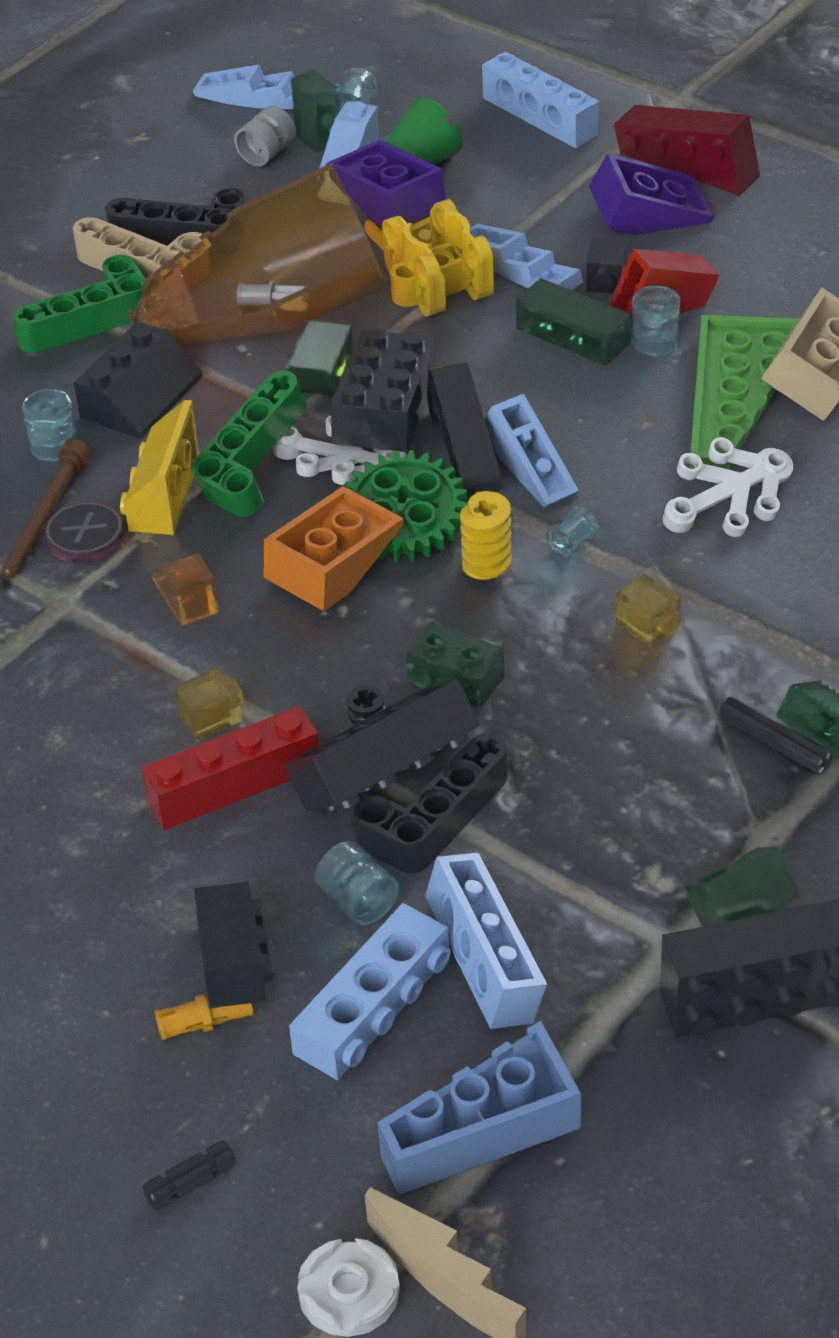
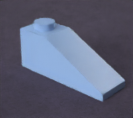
M346 101L335 118L314 183L315 190L347 195L345 190L326 170V163L380 140L378 106L364 104L359 101Z
M524 393L494 405L489 409L485 417V423L494 452L498 459L544 508L579 492Z

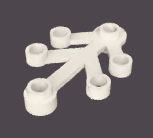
M331 416L326 418V434L330 437ZM291 427L273 447V454L277 458L285 460L296 458V472L300 476L311 477L319 472L332 469V480L340 485H344L348 481L353 482L352 472L354 470L365 473V461L373 465L379 464V454L383 455L387 461L392 460L393 451L372 448L375 452L373 453L364 451L361 447L336 445L303 438L295 427ZM398 451L401 458H406V453ZM316 454L327 457L319 458ZM360 463L363 465L355 466L354 464Z
M722 437L715 438L711 442L708 450L709 459L716 464L729 462L748 467L749 469L743 472H736L706 465L694 453H685L680 457L677 466V473L680 477L686 480L696 478L718 483V485L690 499L677 497L667 503L663 514V523L666 528L675 533L689 531L694 524L696 514L732 496L730 510L723 522V530L732 537L742 536L749 523V518L746 515L749 490L751 486L762 482V492L754 506V513L763 521L773 520L780 508V502L776 497L778 485L786 481L793 471L792 459L780 449L767 448L756 454L735 449L731 441ZM715 449H722L726 453H719ZM684 464L693 465L695 468L689 469ZM761 505H768L772 510H766ZM730 521H737L741 526H735Z

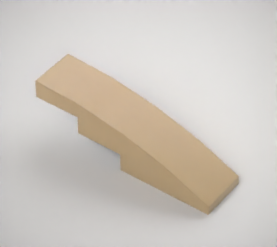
M371 1187L365 1193L367 1223L394 1258L430 1294L469 1324L493 1338H525L527 1336L526 1308L492 1291L491 1269L458 1252L456 1230Z

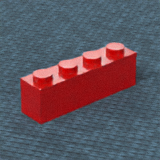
M297 706L143 766L141 771L147 803L165 831L291 781L283 764L319 745L318 732L301 707Z

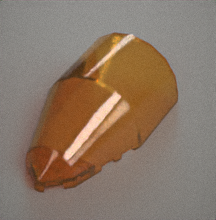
M330 163L229 212L226 215L228 221L213 233H210L208 230L199 236L201 240L199 244L185 255L180 251L145 280L140 289L143 295L135 310H129L128 317L133 325L139 321L168 331L180 346L288 334L387 288V284L353 205L333 164ZM270 281H275L277 285L306 286L267 305L239 306L237 303V287L239 283L269 284Z

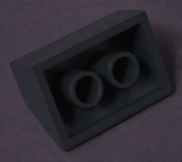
M137 321L74 382L80 418L142 439L151 427L203 376L202 370L168 331Z

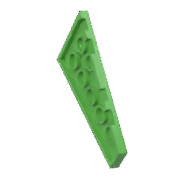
M701 315L690 453L698 455L703 464L730 469L733 463L716 464L709 459L708 450L710 444L715 438L722 437L731 441L733 448L742 449L776 391L775 388L761 378L799 319ZM715 449L719 453H726L722 449Z

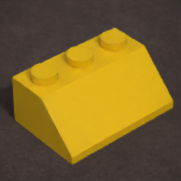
M184 400L151 427L147 441L140 444L137 467H132L129 490L122 493L120 501V511L122 515H126L129 532L175 534L194 478L191 470L192 463L199 455L192 400Z

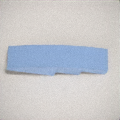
M259 64L204 73L193 89V93L196 97L230 105L262 109L268 106H277L281 109H297L320 106L330 88L326 78L297 82L293 71L264 76Z
M476 224L471 227V235L473 237L482 235L488 241L493 255V271L502 277L533 291L556 298L562 297L583 283L580 269L555 264L553 251L528 246L525 233L482 224Z

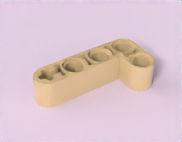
M83 218L76 221L73 225L79 261L103 271L102 264L107 258L114 255L129 256L145 277L147 289L166 297L181 296L210 272L208 242L206 236L202 233H184L166 246L98 218Z

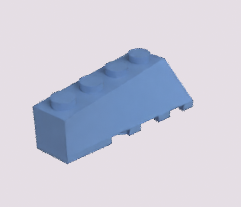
M541 1020L529 1027L527 1035L512 1045L507 1041L492 1050V1057L472 1070L467 1066L452 1075V1082L437 1092L428 1090L377 1122L381 1159L398 1195L581 1129V1093Z

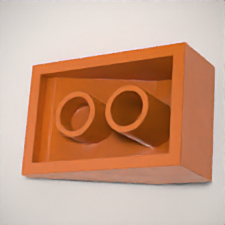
M342 486L264 539V578L320 610L326 611L351 593L402 527L404 518Z

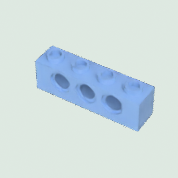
M507 52L499 54L482 64L483 99L574 148H578L599 135V100Z
M479 853L436 857L425 897L436 920L448 927L449 946L490 1029L533 1024L547 983Z
M402 903L289 1025L293 1055L337 1081L350 1067H356L363 1059L368 1046L376 1037L388 1032L395 1016L406 1004H412L420 995L423 985L434 973H440L447 965L451 955L448 927Z

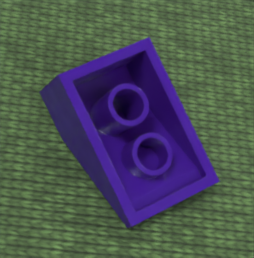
M377 140L326 163V170L373 223L381 227L384 220L395 216L402 217L407 224L425 219L430 216V210L435 203L446 200L443 169L382 140Z
M607 153L589 184L607 228L617 233L627 232L639 235L711 223L714 219V215L694 175Z

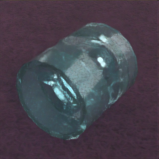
M351 68L343 72L326 105L327 114L333 122L335 121L346 101H359L364 104L374 105L379 94V84L376 78L362 68Z
M648 286L634 294L632 304V345L636 350L643 354L657 356L668 354L675 350L679 340L678 320L680 312V297L677 292L664 286Z
M43 389L28 395L23 401L22 411L31 453L45 461L59 460L58 453L64 442L68 439H78L76 426L72 420L74 415L69 395L57 389Z
M354 841L342 842L331 848L322 857L314 874L315 883L334 902H338L339 907L358 925L372 924L382 918L391 909L399 893V883L380 864H376L375 860Z

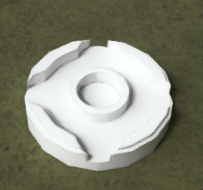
M355 1238V1242L342 1243V1239L325 1243L311 1252L301 1265L298 1276L297 1290L302 1312L312 1325L331 1335L351 1337L369 1333L385 1323L397 1307L400 1283L396 1264L385 1249L369 1240Z

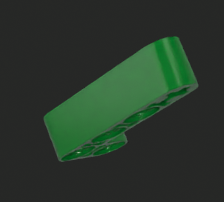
M114 255L103 261L104 281L17 308L13 313V320L19 348L28 353L40 352L146 318L150 314V304L145 277L132 258L126 255Z
M281 370L267 377L192 463L191 470L203 496L236 516H252L263 506L264 498L252 471L306 409V400L297 378L292 372Z

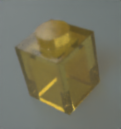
M643 574L616 593L615 623L650 647H653L663 638L673 635L680 626L681 597L651 577Z
M219 667L174 686L178 716L197 741L242 721L240 703L244 701L241 688L234 679L229 681Z

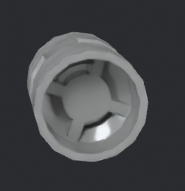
M268 106L259 112L253 120L237 130L234 135V143L238 153L247 163L261 167L266 165L278 152L284 150L296 138V127L290 115L277 106Z

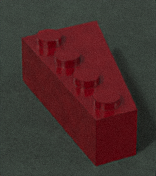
M634 105L614 123L620 154L630 158L694 175L696 180L738 196L760 177L749 115Z

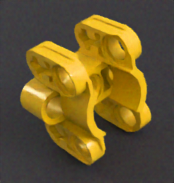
M450 199L435 203L430 210L431 243L433 248H430V244L415 239L412 236V223L407 224L402 217L395 216L383 221L384 259L390 274L391 296L395 304L402 307L418 305L423 315L429 317L445 311L446 296L467 290L470 298L476 301L493 294L494 277L491 247L484 236L473 237L471 235V226L467 218L457 211L455 204Z

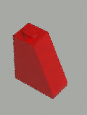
M633 248L606 311L622 330H631L705 306L720 274L700 255Z

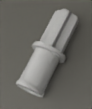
M270 281L269 284L239 283L237 287V303L239 306H268L270 310H275L276 307L304 308L308 305L310 298L309 290L306 286L277 285L275 281Z

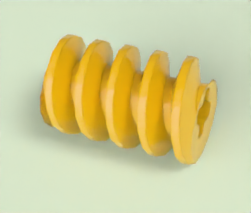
M490 491L477 492L469 498L468 505L462 508L460 512L462 568L467 576L474 579L488 580L503 575L510 569L512 562L511 507L506 497L499 493Z

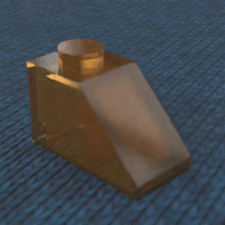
M199 553L160 566L151 571L152 579L181 626L219 613L214 576Z

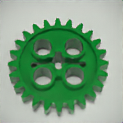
M396 450L393 451L392 460L387 461L383 455L379 454V464L373 465L365 461V473L356 470L352 472L354 482H345L346 488L404 518L402 527L379 555V559L382 560L389 552L393 553L394 562H398L402 554H407L410 561L414 562L416 552L421 551L424 556L429 558L431 557L430 548L432 546L443 551L445 550L444 539L456 540V530H460L461 526L460 512L467 505V491L463 489V479L461 477L455 478L454 467L444 469L443 459L440 458L430 463L429 453L427 452L420 459H415L413 450L408 452L406 458H401Z

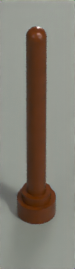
M68 439L58 453L60 467L2 567V574L6 578H13L17 575L72 475L84 470L90 461L92 451L83 441Z

